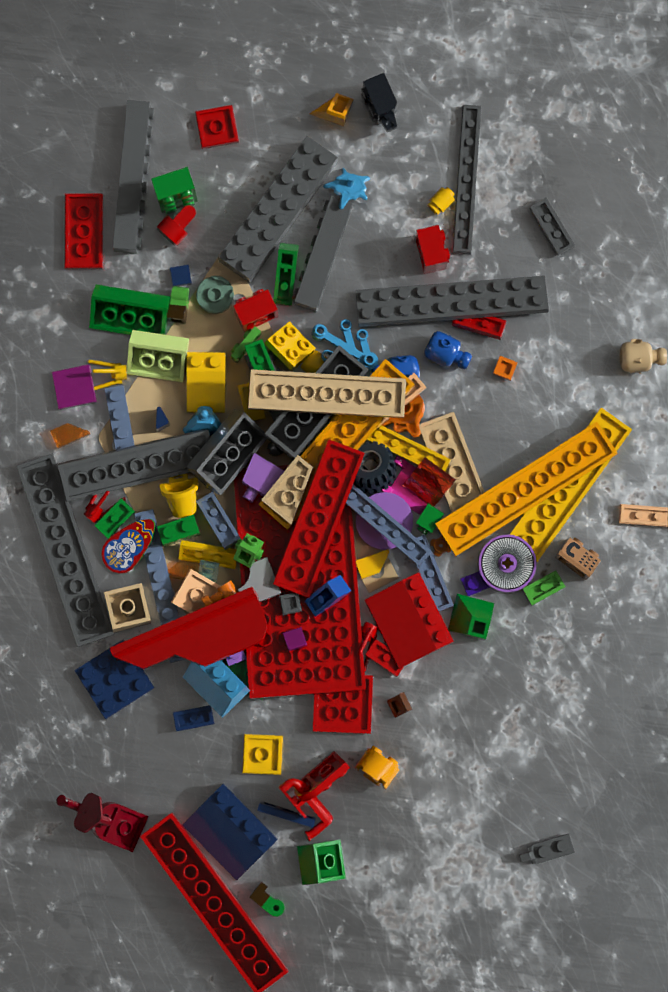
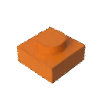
M499 356L493 375L511 381L518 362Z

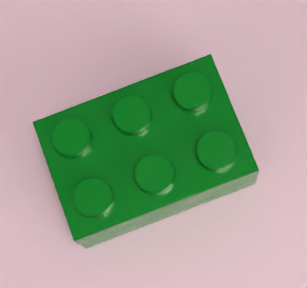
M188 167L151 178L162 213L170 214L177 211V208L187 205L194 206L195 202H198Z

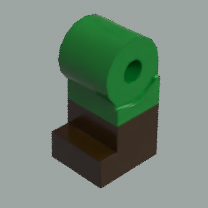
M261 881L249 898L270 915L275 917L282 915L285 909L282 900L273 898L265 890L268 886Z

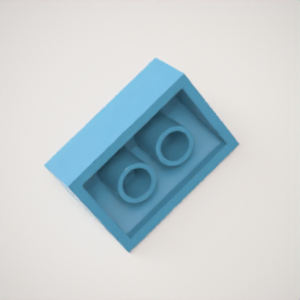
M221 660L206 667L191 662L183 676L222 718L250 691Z

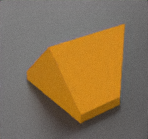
M336 93L333 98L309 114L344 126L354 99Z

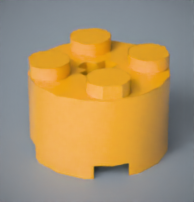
M372 746L371 749L367 748L354 768L357 771L361 769L365 772L363 776L377 786L382 783L383 788L386 790L399 772L398 762L391 757L385 758L381 754L382 751Z

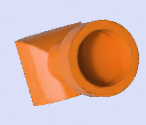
M232 580L218 587V592L211 597L205 595L201 600L205 606H208L236 594L238 591Z

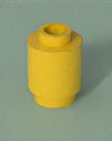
M441 187L429 199L427 206L432 212L439 215L455 201L453 197L455 194L448 187Z

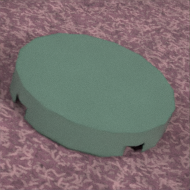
M211 276L201 281L197 287L196 297L198 304L204 311L211 314H219L228 310L232 305L234 291L229 281L225 278Z

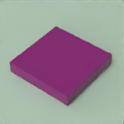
M89 364L52 372L59 410L97 402L91 366Z

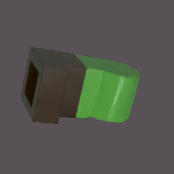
M173 286L170 306L167 312L169 322L186 324L189 288Z

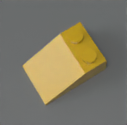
M187 352V412H197L199 407L208 406L213 409L214 413H225L226 353Z

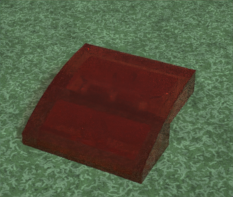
M424 457L402 486L426 504L434 507L454 484L456 479Z

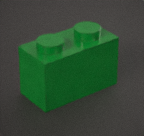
M194 514L157 526L164 547L201 535Z

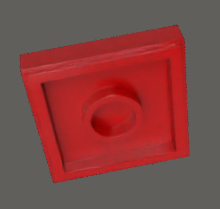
M232 105L195 111L202 149L239 143Z

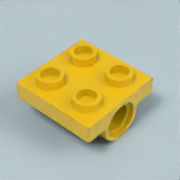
M290 321L264 343L290 370L297 368L316 349Z

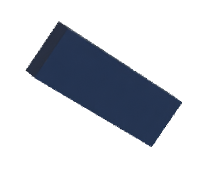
M260 801L257 810L311 828L314 827L316 820L315 817L306 815L307 818L304 819L299 812L264 801Z

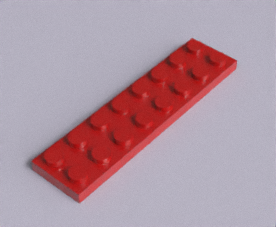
M328 439L273 582L274 585L302 596L310 597L363 460L364 452Z

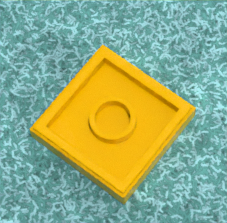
M244 734L242 773L281 775L283 736Z

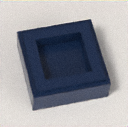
M189 264L170 267L173 286L178 287L192 284Z

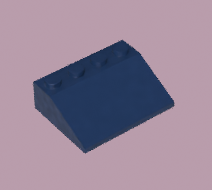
M222 784L183 824L192 836L236 881L278 840L225 784Z

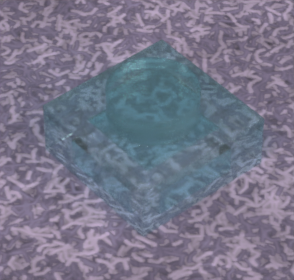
M201 560L198 573L213 582H217L220 563Z

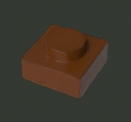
M404 692L387 700L395 718L412 710Z

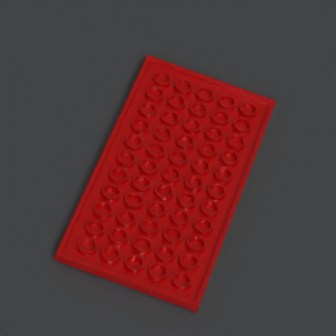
M280 465L277 467L285 471L289 465ZM243 468L234 479L238 535L243 540L248 533L264 542L262 546L264 553L261 559L268 558L273 574L276 577L297 520L287 530L259 505L263 496L258 494L253 503L245 499L243 495L248 487L243 485L242 481L247 468ZM347 504L344 506L311 595L326 582L339 575L342 576L351 592L316 617L305 603L308 597L300 594L299 599L302 612L283 615L279 596L295 592L279 587L281 594L260 602L267 620L268 629L266 636L260 643L246 649L250 699L366 690L363 652L362 654L358 653L362 644L352 508ZM240 563L241 586H244L249 579L250 568ZM301 627L307 646L288 651L283 633Z

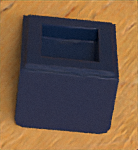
M157 407L156 430L159 432L170 426L161 407Z

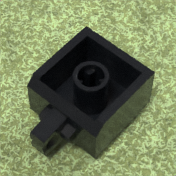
M385 73L363 81L361 97L364 104L368 103L370 110L368 112L371 120H375L377 125L382 124L386 132L397 129L395 119L397 100Z

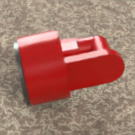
M191 205L185 206L174 219L166 215L156 226L157 230L174 246H178L188 235L184 228L195 217V208Z

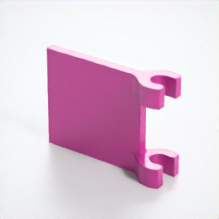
M396 456L394 459L395 465L402 469L392 486L388 485L389 488L387 490L382 489L381 491L400 496L407 502L412 511L421 515L440 486V483L408 463L402 457Z

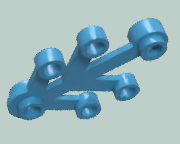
M342 320L340 324V330L343 331L346 342L327 332V328L322 324L313 327L311 335L314 340L322 341L325 339L336 347L338 345L341 346L350 355L357 358L369 371L372 370L373 366L378 365L377 355L370 352L367 342L368 332L365 329H360L356 334V339L360 341L362 352L356 349L350 330L352 327L350 320ZM342 324H348L349 328H344ZM317 329H322L323 333L319 334ZM363 333L365 338H361L359 334ZM324 350L321 355L322 360L325 362L327 359L324 357V354L331 355L333 351ZM366 358H371L372 363H368Z

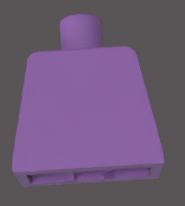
M254 453L242 481L243 485L248 487L243 497L252 503L258 494L264 497L284 473V470Z

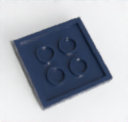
M123 639V640H121L120 642L116 643L115 645H117V644H119V643H122V642H124L125 640ZM110 648L74 670L105 719H108L155 688L142 668L122 660H117L111 654Z

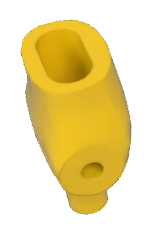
M314 350L300 366L301 369L306 373H316L324 363L321 358L322 353Z

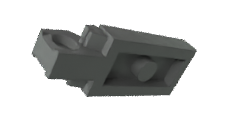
M565 834L527 847L529 852L520 854L519 857L522 863L531 860L532 864H539L575 852L570 835Z

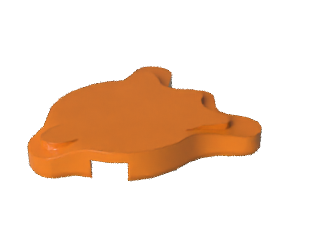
M420 394L405 405L404 418H389L382 426L386 427L393 423V430L396 433L407 431L412 437H419L421 434L419 423L425 411L424 401Z

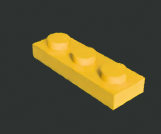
M181 540L179 560L235 569L237 561L233 560L237 550L231 548L225 550L224 547Z

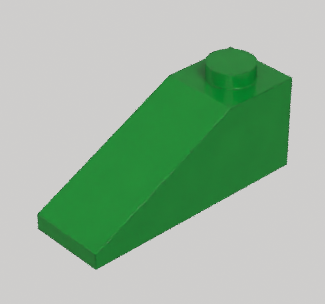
M280 243L273 298L275 304L292 306L299 245Z

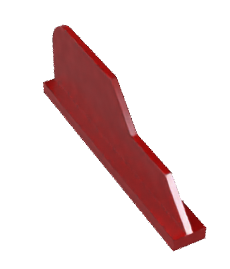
M250 587L112 646L110 651L117 660H122L142 669L173 656H178L206 667L260 643L266 636L268 625L257 592L253 587Z

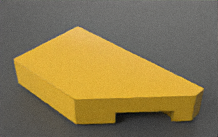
M389 549L356 561L361 579L380 573L390 552Z

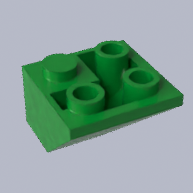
M457 594L448 631L485 641L492 618L494 603Z

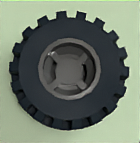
M367 441L358 449L365 454L353 484L365 494L367 491H369V494H374L375 491L381 493V490H387L389 488L388 484L392 485L394 482L393 478H396L397 469L394 457L388 447L385 448L383 443L378 445L377 441H373V443Z

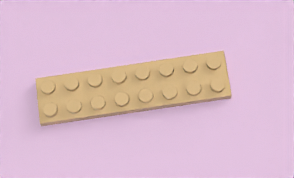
M251 370L248 409L404 418L406 379Z

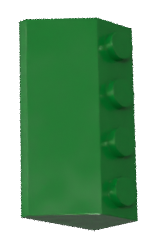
M96 284L91 296L89 328L128 335L132 334V330L165 335L168 322L167 312L171 296Z

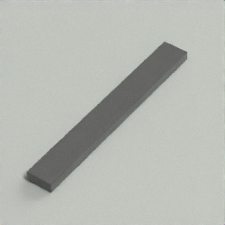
M462 105L452 253L471 255L481 120V106Z

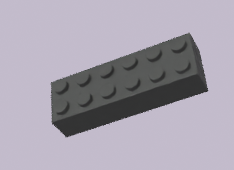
M338 345L316 373L366 376L369 369ZM283 411L266 431L265 437L294 460L297 455L300 456L334 414Z

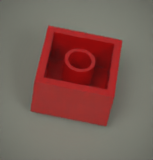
M439 225L416 230L415 240L424 274L445 270L447 263H449L450 254L448 248H444V241H446L444 230H440Z
M260 289L254 292L253 296L248 299L246 297L240 298L233 305L235 315L244 333L249 328L253 329L278 317V309L268 289L265 291Z

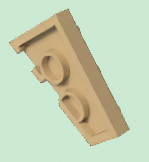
M297 455L262 498L266 505L291 525L313 470V467L299 455Z

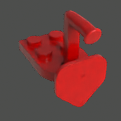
M335 751L301 780L290 778L278 787L304 819L307 816L300 807L305 802L321 819L312 829L304 831L309 842L333 821L330 812L316 796L328 790L336 779L343 777L350 768ZM294 786L295 795L291 798L287 791Z

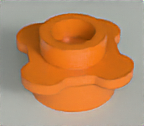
M442 535L440 538L431 539L430 545L435 550V556L440 557L442 553L451 552Z

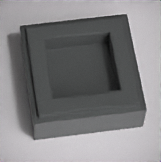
M291 593L279 596L283 615L302 612L299 594Z

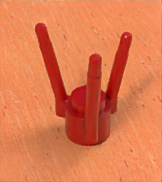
M109 491L104 493L97 504L94 503L97 495H93L89 504L85 507L84 515L92 522L96 523L114 506L112 505L104 513H102L103 509L100 508Z
M365 622L361 626L363 642L358 651L359 654H362L367 642H370L369 649L378 636L376 634L378 628L369 622ZM365 657L364 661L365 671L369 663V658Z

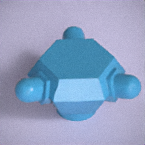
M201 406L187 422L183 432L190 433L208 429L211 436L222 423L211 407Z

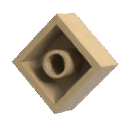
M142 583L104 592L114 633L151 624Z

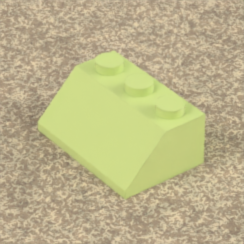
M132 330L128 347L127 374L183 382L189 338Z

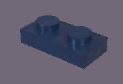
M210 705L173 712L176 732L215 724Z

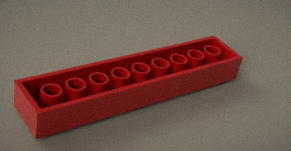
M173 812L140 836L253 992H263L289 972L288 968Z

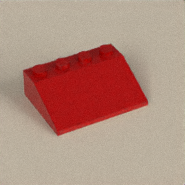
M419 572L364 600L399 669L454 642Z

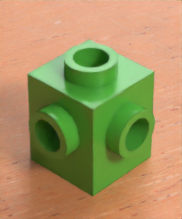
M247 533L243 540H238L235 546L237 551L233 560L251 568L255 560L259 561L264 553V550H262L264 542Z

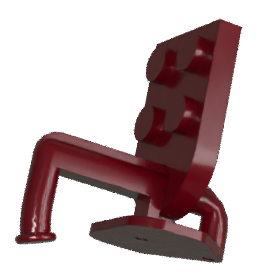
M88 793L84 797L82 804L68 799L64 795H59L56 799L58 806H65L78 812L74 820L76 830L87 833L92 829L93 834L97 838L130 852L134 851L149 817L115 802L102 804L101 797L94 793Z

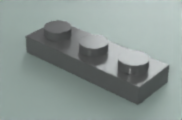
M547 198L530 206L529 209L558 256L575 247Z

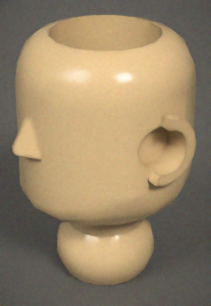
M631 339V342H625L621 345L620 365L621 369L626 372L641 374V372L649 371L652 363L661 366L667 363V350L665 348L652 350L650 343L642 342V339Z

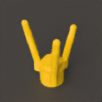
M97 360L87 361L90 364L111 367V369H93L92 372L111 373V378L115 379L94 386L95 390L115 384H122V380H127L126 365Z

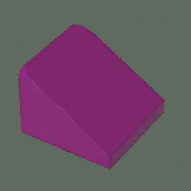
M301 627L283 633L288 651L307 646Z

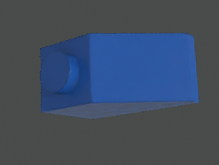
M339 575L321 586L305 600V603L316 617L351 592V589L342 576Z

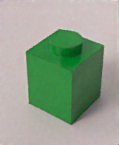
M427 504L415 523L418 526L417 530L424 535H427V533L431 535L436 528L435 523L441 520L444 513Z

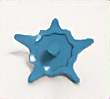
M342 168V175L336 177L335 181L325 184L323 188L334 189V193L340 196L339 208L342 210L349 200H356L357 198L368 199L365 194L367 188L364 183L370 180L369 176L350 174Z

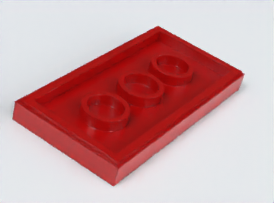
M103 193L65 194V269H103Z

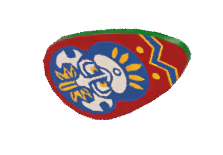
M143 519L136 521L115 533L105 542L101 555L108 569L120 574L127 573L137 565L152 541L155 532L154 520Z

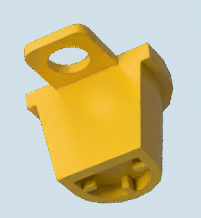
M187 473L178 475L183 476L180 479H173L177 476L169 477L168 483L160 484L161 494L166 497L171 513L176 518L193 515L197 510L196 491L199 487L198 479H188Z

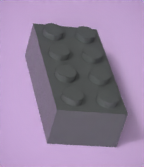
M233 409L186 468L211 492L222 495L249 462L253 454L267 440L265 432L245 412Z

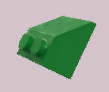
M341 840L297 846L302 885L318 884L346 878Z

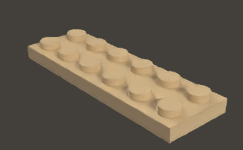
M451 412L419 424L425 446L451 459L443 477L437 475L450 512L453 513L485 491L455 413Z

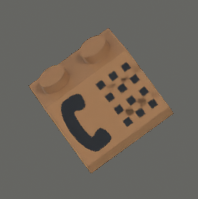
M570 537L555 558L584 580H587L601 560L595 551L585 549L583 547L584 544L579 539H572Z

